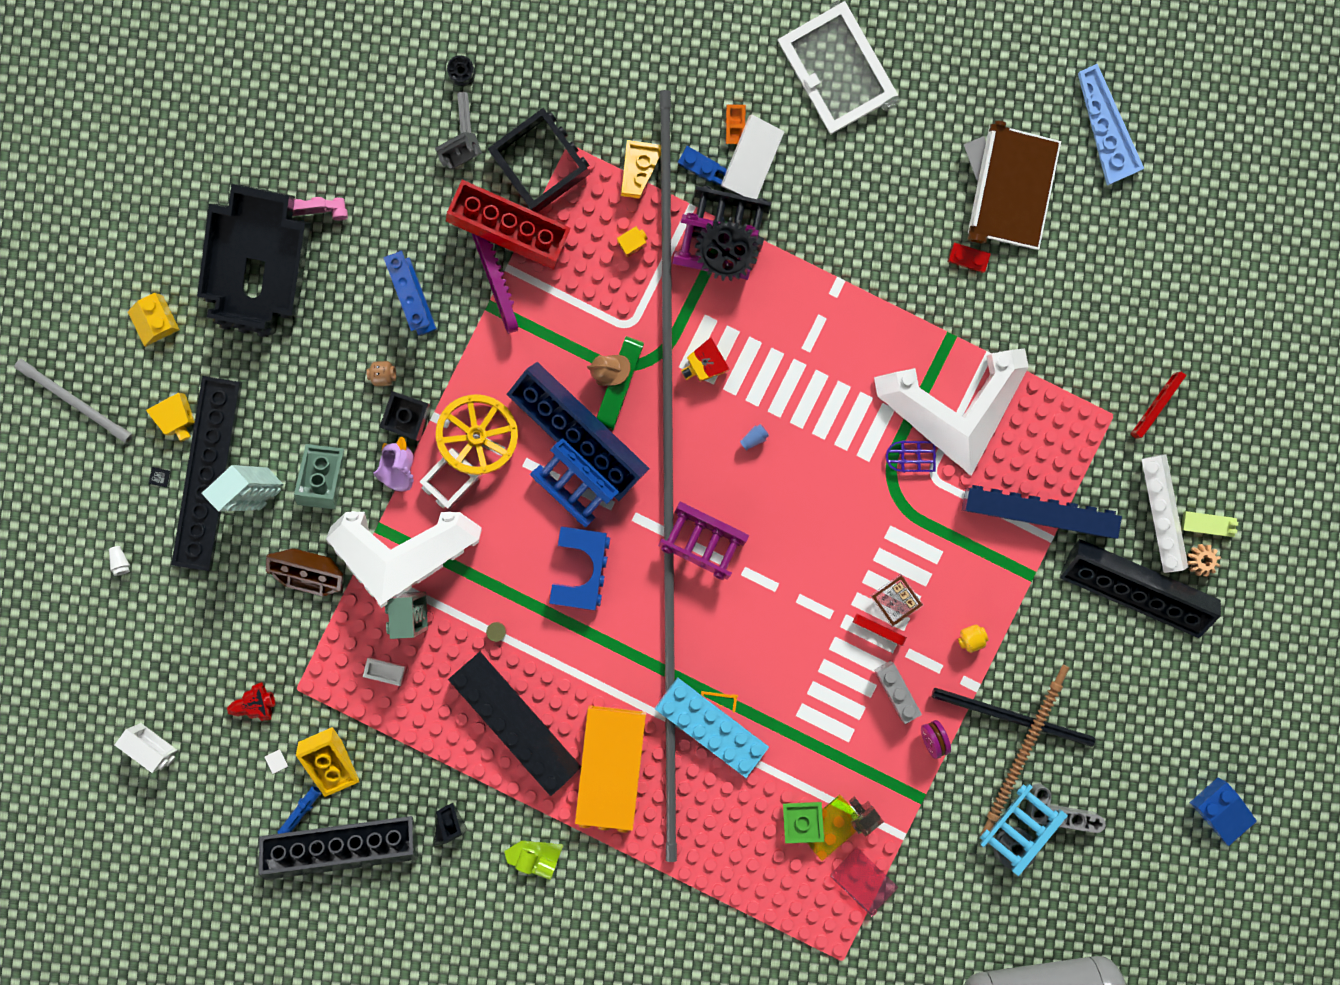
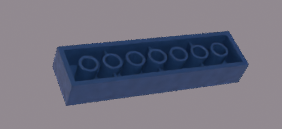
M538 362L528 367L506 394L556 442L563 438L619 491L615 496L618 501L650 469Z

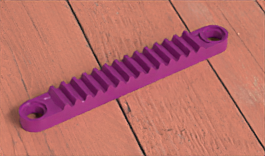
M472 234L505 329L508 334L518 331V323L512 309L514 301L510 300L512 295L508 293L509 287L505 286L506 279H503L504 273L500 272L501 265H498L499 259L495 258L496 251H493L494 245L490 241Z

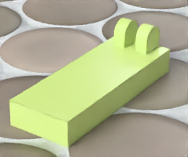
M1183 511L1181 530L1235 537L1238 531L1236 526H1238L1239 522H1237V518Z

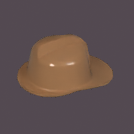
M623 355L598 356L591 365L587 366V369L590 370L591 376L598 385H618L629 376L630 362Z

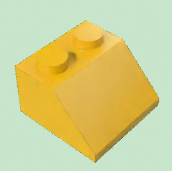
M158 293L150 294L138 300L128 311L145 347L180 330L164 296Z

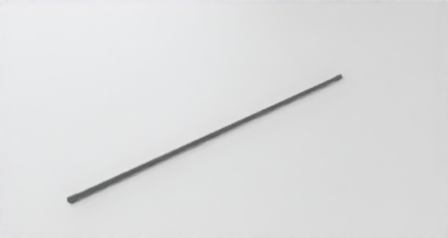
M661 90L659 91V106L661 111L664 540L667 541L673 529L671 91ZM664 552L666 693L675 681L674 554ZM665 717L666 861L676 862L675 724Z

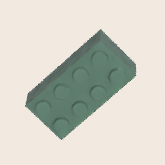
M426 592L403 593L399 597L394 596L388 600V604L385 605V613L389 615V622L386 623V632L390 634V639L414 638L428 630Z

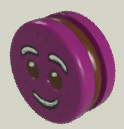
M938 720L921 726L923 741L934 759L951 753L948 735Z

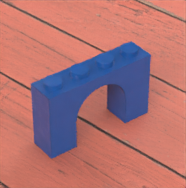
M561 526L558 546L583 550L592 559L594 569L590 580L583 585L570 586L553 583L549 604L596 610L597 606L601 605L602 595H599V587L604 585L605 576L601 574L602 568H606L608 557L604 556L605 549H609L610 538L607 537L608 533Z

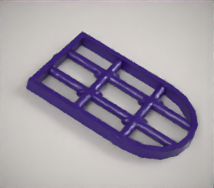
M905 440L895 442L886 451V462L891 469L898 472H936L935 445L933 444V450L920 449V443L932 442ZM901 443V450H890L895 444ZM904 443H917V450L904 449ZM888 453L901 454V460H889ZM904 453H916L917 460L904 459ZM920 453H933V460H922ZM890 463H900L901 470L896 469ZM904 463H916V465L918 464V470H904ZM921 463H933V470H921Z

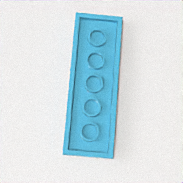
M678 677L654 708L745 778L748 777L769 748L768 745Z

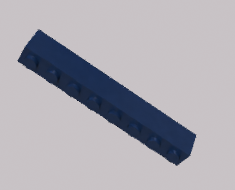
M977 485L965 488L961 511L1118 539L1122 516L1116 515V511L1104 509L1103 513L1098 512L1096 507L1085 506V509H1081L1075 503L1067 502L1065 506L1060 505L1058 500L1048 499L1047 502L1040 501L1041 497L1031 495L1027 499L1022 498L1020 493L1010 492L1009 495L1002 494L1003 490L993 488L990 491H984L982 486Z

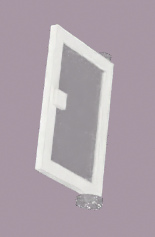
M839 0L829 6L830 10L778 39L779 45L830 135L879 107H882L883 111H888L901 102L845 1L841 3Z

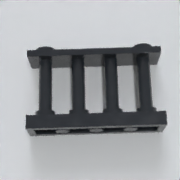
M696 186L695 198H700L696 213L699 218L704 217L707 200L718 202L715 216L718 222L724 216L726 204L736 206L734 223L739 219V226H741L744 209L746 208L756 211L753 227L759 231L763 212L769 213L772 202H768L763 198L754 199L713 190L708 186ZM694 226L692 237L697 238L698 235H702L700 232L703 227ZM759 233L758 239L753 243L759 244L755 250L761 252L764 238L760 237Z

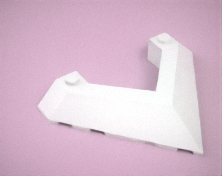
M1025 348L992 353L986 356L990 376L962 416L919 388L915 368L874 377L877 397L887 403L898 415L908 421L918 432L972 476L1028 369Z
M352 511L345 512L330 527L326 541L334 548L335 553L340 559L345 561L349 570L360 583L364 584V588L377 600L378 605L382 608L388 604L387 601L394 596L399 597L411 589L413 585L420 583L442 568L444 562L449 559L454 560L464 553L465 548L478 544L482 527L460 512H441L437 525L390 550L369 532L365 512Z

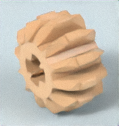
M1198 544L1197 548H1191L1193 554H1186L1190 558L1187 561L1188 565H1191L1189 570L1191 572L1195 571L1197 576L1203 575L1208 577L1209 573H1216L1214 567H1220V564L1216 562L1221 557L1215 556L1218 551L1216 549L1211 550V545L1204 546L1203 544Z

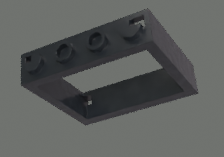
M544 108L540 109L488 148L526 204L536 213L590 174L587 169L590 165L584 157L580 158L577 155L578 148L573 142L569 143L566 137L568 135L562 126L559 128L556 126V118L551 111L547 113ZM545 120L579 168L533 200L500 153Z

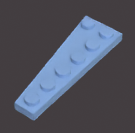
M1098 64L1080 71L1078 77L1108 186L1142 171L1144 167Z

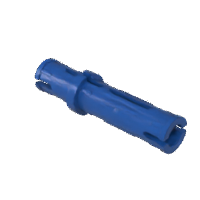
M311 786L304 798L298 801L297 807L277 831L278 834L294 830L307 811L313 808L312 805L316 799L322 794L319 788Z

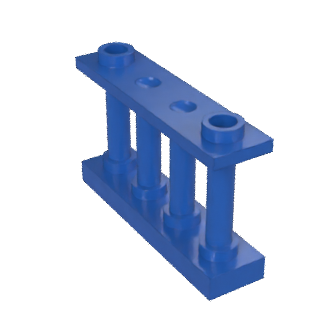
M402 250L383 257L411 331L416 330L418 336H422L437 330L411 259L409 257L405 259Z
M562 438L550 449L554 457L544 468L539 465L529 475L586 528L596 518L592 512L602 501L608 504L619 491ZM561 460L569 469L557 481L549 473ZM575 474L583 483L571 494L564 488V485ZM590 488L597 496L585 508L578 499Z

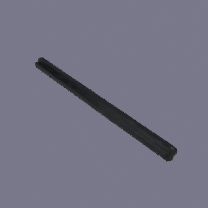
M934 688L932 691L934 699L1028 728H1032L1031 724H1034L1033 720L1036 719L942 689ZM1045 721L1043 722L1045 726H1041V732L1093 747L1096 738Z

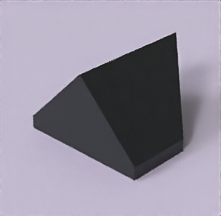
M454 803L436 811L437 822L434 846L446 844L464 834L467 827Z

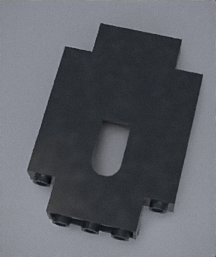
M231 184L228 206L209 203L197 297L204 298L203 301L215 303V308L208 309L207 317L213 318V323L219 324V328L231 329L233 327L238 328V332L250 333L252 331L257 332V336L269 337V335L276 333L278 314L279 317L289 319L291 316L298 315L311 223L292 219L295 196L240 184ZM248 258L265 261L261 293L255 298L249 297L244 291Z

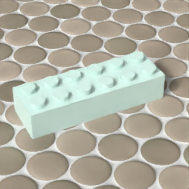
M231 465L202 494L218 511H259L267 504L266 500L269 497H274L281 491L280 487L283 483L267 467Z

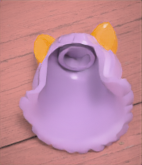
M400 437L397 443H383L379 467L373 472L374 476L384 483L385 486L399 492L410 490L414 482L413 475L410 474L413 453L406 445L404 437Z

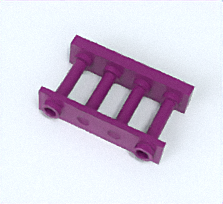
M694 213L683 214L681 223L686 224L682 249L679 252L675 251L672 264L702 270L701 268L704 263L697 262L701 256L691 255L689 252L694 226L706 228L707 223L713 226V220L699 218ZM747 225L745 230L752 229L753 231L750 236H757L758 239L759 230H755V227ZM724 233L723 239H729V235ZM742 246L741 251H744L745 247ZM725 260V263L727 265H734L733 263H729L728 260ZM747 269L746 276L741 273L740 278L748 280L750 270Z
M680 501L674 512L678 514V519L667 541L661 539L658 546L667 554L673 553L714 573L713 575L718 579L728 580L732 572L726 569L737 546H744L749 535ZM689 519L695 522L696 526L685 549L674 545L685 520ZM707 528L712 531L713 535L701 558L691 552L702 529ZM720 537H725L729 539L730 545L720 566L709 562Z

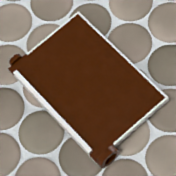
M995 121V124L989 125L967 240L975 243H987V239L1039 250L1061 141L1006 127V122Z

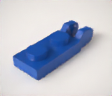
M686 146L677 162L683 168L720 187L723 180L715 177V174L719 172L725 176L727 171L726 168L720 166L717 162Z

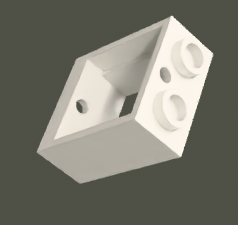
M454 448L448 451L455 459L460 454ZM442 458L420 483L423 485L421 488L428 495L433 494L437 498L435 501L443 509L445 507L449 509L482 475L468 474L470 479L448 501L429 483L433 476L447 463ZM465 458L461 462L465 465L472 466Z
M142 723L126 729L115 743L116 747L151 773L169 766L176 758L174 754L177 752V749Z

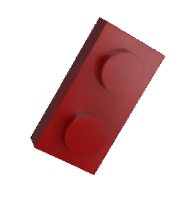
M954 242L947 262L984 273L991 254Z

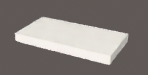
M749 115L721 187L737 195L757 199L784 131L754 115Z

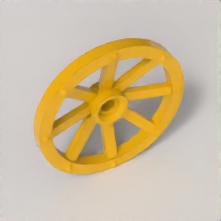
M474 394L454 400L443 410L436 425V443L440 454L450 466L466 474L483 475L500 469L508 462L516 448L518 430L513 415L505 405L489 396ZM473 403H483L492 406L480 426L477 425ZM465 404L468 406L471 422L470 428L451 414L455 409ZM497 410L504 416L509 425L485 431ZM446 419L467 435L443 437V427ZM510 432V444L507 450L486 439L487 437ZM477 434L480 438L475 439L473 435ZM468 441V444L456 459L448 452L445 446L446 443ZM482 444L503 456L496 462L486 465ZM473 446L476 447L480 467L461 463Z

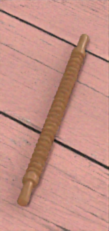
M1062 664L1055 681L1051 682V689L1047 690L1049 694L1045 695L1046 700H1043L1044 704L1040 705L1041 710H1038L1039 714L1035 715L1037 719L1033 720L1034 724H1031L1032 729L1028 730L1030 733L1026 734L1027 739H1024L1025 743L1021 744L1023 748L1019 749L1020 754L1017 753L1018 758L1014 759L1015 763H1012L1013 768H1010L1011 772L1007 773L1006 783L1004 782V787L1000 788L1001 792H998L999 797H996L997 801L993 802L994 807L992 806V811L988 812V820L980 835L986 829L990 831L995 822L999 820V814H1002L1001 809H1004L1003 805L1007 804L1008 794H1012L1010 790L1014 789L1013 785H1016L1015 780H1018L1017 776L1021 775L1022 765H1026L1024 761L1028 760L1027 756H1030L1029 751H1032L1031 747L1035 746L1036 736H1040L1038 732L1042 731L1041 726H1045L1043 722L1047 721L1046 716H1049L1048 712L1052 711L1050 707H1053V702L1057 701L1055 697L1059 696L1057 693L1061 692L1063 688L1062 683L1070 667Z

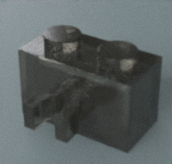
M855 796L849 800V803L856 810L851 814L853 819L851 823L858 834L863 833L866 837L884 823L879 813L869 801L861 805Z

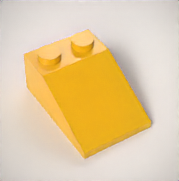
M333 727L298 742L296 757L324 797L359 783V778L345 746Z

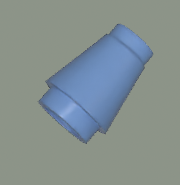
M761 424L755 425L740 443L745 450H748L767 441L766 438L769 437V434Z

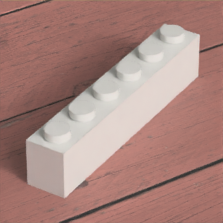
M1167 454L1142 459L1163 572L1183 571L1188 568V562Z

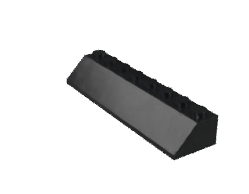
M1081 539L1070 550L1060 573V579L1199 639L1221 617L1220 599Z
M481 651L448 679L550 796L559 790L581 768V765Z
M412 816L259 836V876L265 880L418 860V839Z

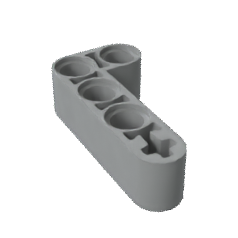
M1039 783L1032 785L1033 788L1029 792L1037 797V792L1044 790L1043 796L1038 799L1051 810L1058 812L1061 809L1068 815L1059 827L1100 833L1105 829V820L1096 812L1051 805L1050 790ZM1028 801L1027 815L1038 824L1047 825L1050 821L1048 816L1041 811L1039 816L1034 817V811L1038 808ZM1078 815L1077 822L1072 823V818Z

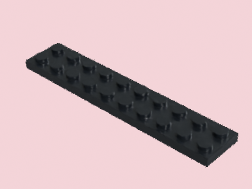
M202 376L171 563L173 566L212 571L221 511H218L205 498L202 492L229 468L242 382Z

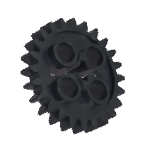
M722 217L720 223L714 219L713 226L707 223L706 229L702 228L700 232L702 235L697 237L699 242L696 243L695 248L699 250L696 251L695 255L701 256L697 262L704 263L701 268L702 270L709 269L707 275H710L712 272L715 273L714 279L721 275L722 281L725 280L726 276L732 281L734 275L737 279H740L741 273L746 276L747 269L752 270V264H756L757 259L755 257L758 256L759 251L755 249L758 248L759 244L753 242L756 241L757 236H750L753 230L746 231V223L743 226H739V219L736 223H733L731 217L728 222H725L724 217ZM720 234H728L729 239H723ZM742 245L745 247V250L739 251L736 246ZM714 248L718 253L712 254L709 249ZM725 260H731L734 265H727Z

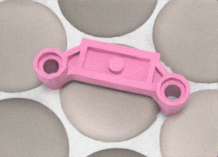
M313 197L307 201L296 199L292 216L332 212L333 220L340 221L348 219V211L345 209L344 198L325 200L322 197Z

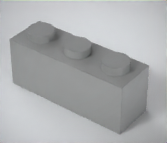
M892 661L874 669L904 724L922 715Z

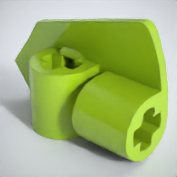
M521 840L505 850L504 853L507 863L515 866L517 870L526 874L533 873L551 880L563 844Z

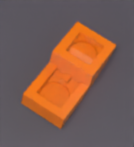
M726 105V144H738L746 125V105Z

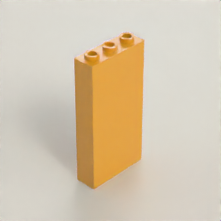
M589 705L575 824H578L579 827L590 828L591 826H596L600 830L614 828L623 833H627L629 830L633 831L646 712Z

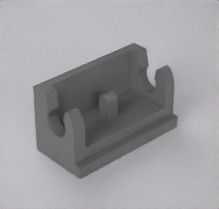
M463 132L435 148L443 166L448 164L450 169H454L482 154L475 133Z

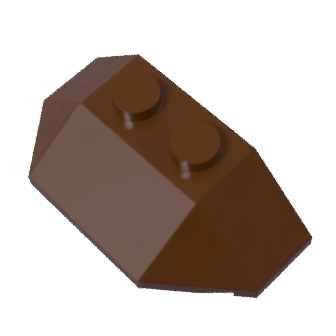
M295 548L271 553L266 556L265 572L269 575L271 574L285 587L319 596H326L339 592L342 589L343 573L329 557Z

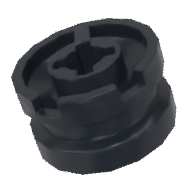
M458 55L450 59L447 64L448 75L454 84L467 86L473 82L476 71L468 57ZM458 69H465L464 73L459 74Z

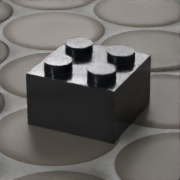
M392 391L379 428L420 441L432 405Z

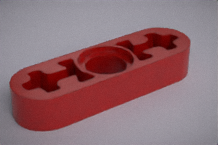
M857 613L852 621L901 646L904 645L907 637Z

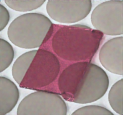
M857 847L830 875L871 916L876 914L877 909L898 888Z

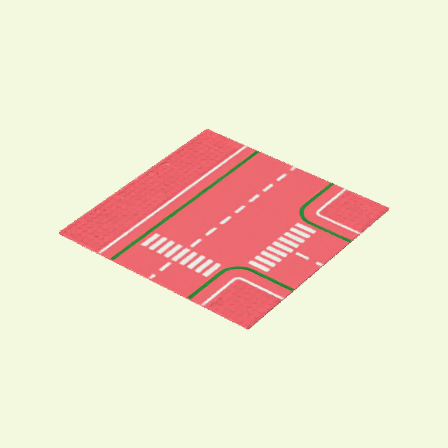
M578 148L577 155L580 158L584 157L590 165L587 167L590 174L538 212L571 228L554 269L513 252L504 271L503 279H506L505 286L509 287L508 293L512 295L510 300L514 301L512 309L518 323V331L510 334L507 333L494 295H492L413 453V463L410 474L413 475L414 479L412 488L404 492L394 491L373 533L378 540L391 550L437 525L441 512H460L482 527L479 543L475 546H468L464 549L463 554L454 560H447L443 563L442 568L420 583H416L405 592H426L428 630L414 638L390 639V634L386 632V623L389 622V615L385 613V606L381 608L377 600L364 588V584L360 583L353 574L297 686V690L775 929L843 961L946 756H941L938 759H934L923 741L921 726L938 720L944 727L950 744H952L968 711L967 708L934 699L932 691L934 688L974 699L1058 528L961 511L965 488L977 485L982 486L984 491H990L991 488L1003 490L1002 494L1009 495L1010 492L1020 493L1022 498L1027 499L1029 495L1041 497L1040 501L1047 502L1048 499L1058 500L1060 505L1066 506L1067 502H1072L1113 419V414L1026 371L972 476L966 473L962 467L952 461L936 446V472L903 473L894 471L889 467L885 458L886 451L890 445L902 440H929L908 421L898 415L887 403L877 397L874 377L915 368L919 388L962 416L990 376L986 356L992 353L766 241H763L761 252L755 257L757 261L756 264H752L753 269L750 270L748 280L733 277L732 281H730L729 277L726 276L725 280L722 281L721 275L714 279L715 273L713 272L707 275L708 271L672 264L675 251L679 252L682 249L686 224L681 223L682 215H687V213L696 214L698 207L671 194L673 527L678 519V514L674 512L681 501L749 535L744 546H737L726 569L732 572L728 580L718 579L713 575L714 573L674 554L675 680L678 677L700 695L701 691L738 695L735 713L732 712L734 698L705 694L704 698L768 745L769 748L748 777L745 778L675 725L677 861L667 862L665 845L666 727L665 717L654 709L665 694L664 552L658 546L661 539H664L661 189L647 183L640 198L621 196L624 170ZM566 149L543 193L579 168ZM705 211L703 218L714 221L715 216ZM637 226L639 230L643 229L648 238L646 240L647 246L627 258L618 244L617 238ZM694 237L691 239L689 249L691 255H695L696 251L699 250L695 248L696 243L699 241ZM714 248L709 249L712 254L718 253ZM628 336L644 342V346L615 428L611 432L650 469L620 501L615 497L608 504L602 501L592 512L596 518L585 528L529 475L539 465L544 468L554 457L550 449L557 442L506 394L523 372L538 362L597 418L608 386L598 385L591 376L587 366L591 365L598 356L619 355L624 339ZM712 338L730 370L702 382L699 381L696 375L686 380L681 370L690 365L687 357L706 340ZM474 394L492 397L505 405L515 419L518 439L514 453L500 469L483 474L452 508L448 509L445 507L443 509L436 503L435 500L437 498L433 494L428 495L421 488L423 485L420 483L426 474L443 458L436 443L438 419L443 410L460 397ZM473 403L477 425L480 426L492 406L483 403ZM467 404L458 407L451 413L469 428L471 427ZM497 410L485 431L509 425L504 416ZM446 419L443 427V437L467 435ZM761 424L769 434V437L766 438L767 441L745 450L740 441L755 425ZM510 432L487 437L486 439L507 450L510 444ZM477 434L473 435L475 439L480 438ZM468 441L446 443L445 446L448 451L454 448L461 453L468 444ZM901 443L895 444L890 450H901ZM904 443V449L917 450V443ZM920 443V449L933 450V444ZM482 444L486 465L496 462L503 456ZM473 446L465 459L473 467H480L476 447ZM888 453V459L901 460V454ZM904 453V459L917 460V454ZM920 453V458L922 460H933V453ZM560 460L549 474L558 481L569 468ZM446 463L429 483L449 501L470 479V476ZM890 463L896 469L901 470L900 463ZM904 463V470H918V464ZM921 463V470H933V463ZM574 474L564 485V488L573 494L583 481ZM588 488L578 501L586 508L597 495ZM689 519L685 520L674 545L685 549L696 526L695 522ZM561 526L608 533L607 537L610 538L609 549H605L604 556L608 557L606 568H602L601 574L605 576L603 587H599V595H602L601 605L597 606L596 610L549 604L553 583L570 586L583 585L590 580L594 569L592 559L583 550L558 546ZM707 528L702 529L691 553L702 558L713 535L711 530ZM720 537L709 562L720 566L730 545L729 539ZM902 575L922 603V606L892 626L872 596ZM899 580L876 597L893 622L913 609H909L907 604L892 589L894 585L900 583V581L902 582V580ZM910 593L911 596H909V598L912 597L914 602H916V604L919 605ZM856 613L907 637L904 645L901 646L853 623L852 621ZM493 622H500L506 628V635L501 641L494 642L487 637V627ZM978 625L985 629L989 641L986 642L985 648L970 653L965 648L962 649L960 647L958 638H960V631L962 629ZM481 651L581 766L589 705L646 712L633 831L629 830V832L623 833L614 828L600 830L596 826L581 828L578 824H575L581 768L559 790L550 796L448 679ZM367 658L405 666L402 685L397 686L363 677ZM889 661L895 664L922 714L906 724L901 721L874 669ZM822 802L824 842L785 843L783 804Z

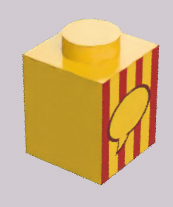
M635 226L619 236L617 242L628 258L646 247V240L648 238L643 229L639 230Z

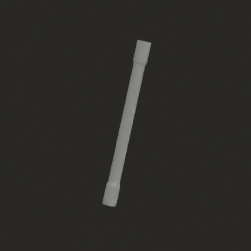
M23 359L16 362L15 369L32 378L88 416L125 444L132 439L133 434L94 410L37 371L35 367Z

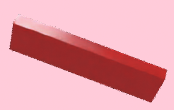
M1182 371L1172 374L1130 433L1132 437L1138 439L1145 435L1185 379L1186 374Z

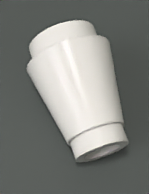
M121 546L110 548V571L113 572L114 576L130 572V564L121 550Z

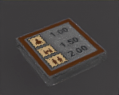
M899 574L870 595L892 628L924 606L902 574Z

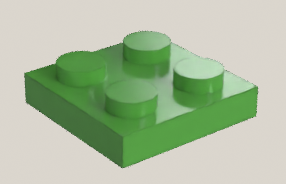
M822 802L783 804L785 843L824 842Z

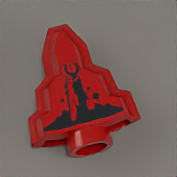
M261 682L253 685L251 690L245 692L241 699L233 701L227 707V712L229 715L238 717L247 715L250 719L271 720V708L275 707V697L272 692H267Z

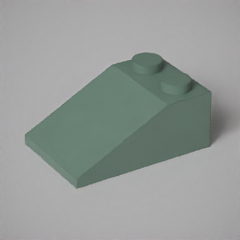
M305 444L294 492L297 505L336 510L340 491L344 448Z

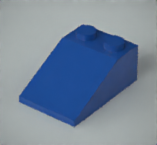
M1218 777L1189 802L1227 846H1230L1257 822L1234 789L1226 781Z

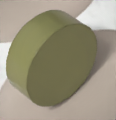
M500 622L491 623L486 630L487 637L494 642L501 641L506 635L505 626Z

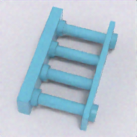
M1029 783L1026 786L1023 784L1016 792L1018 797L991 830L986 829L980 836L982 840L980 844L984 847L989 843L1012 862L1011 865H1013L1011 869L1018 876L1068 816L1061 809L1058 812L1051 810L1029 792L1033 788ZM1024 798L1048 816L1050 821L1046 826H1040L1017 807ZM1011 813H1014L1036 832L1037 837L1033 842L1031 840L1028 841L1005 822ZM999 828L1003 829L1024 847L1025 852L1021 857L1014 855L993 837Z

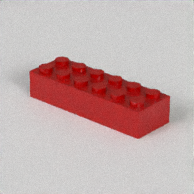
M461 180L447 211L445 221L551 269H554L571 229L465 180Z

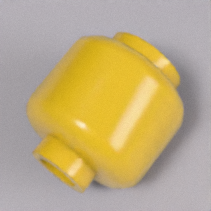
M978 625L962 629L960 631V638H958L960 647L962 649L965 648L970 653L985 648L986 642L989 641L985 629Z

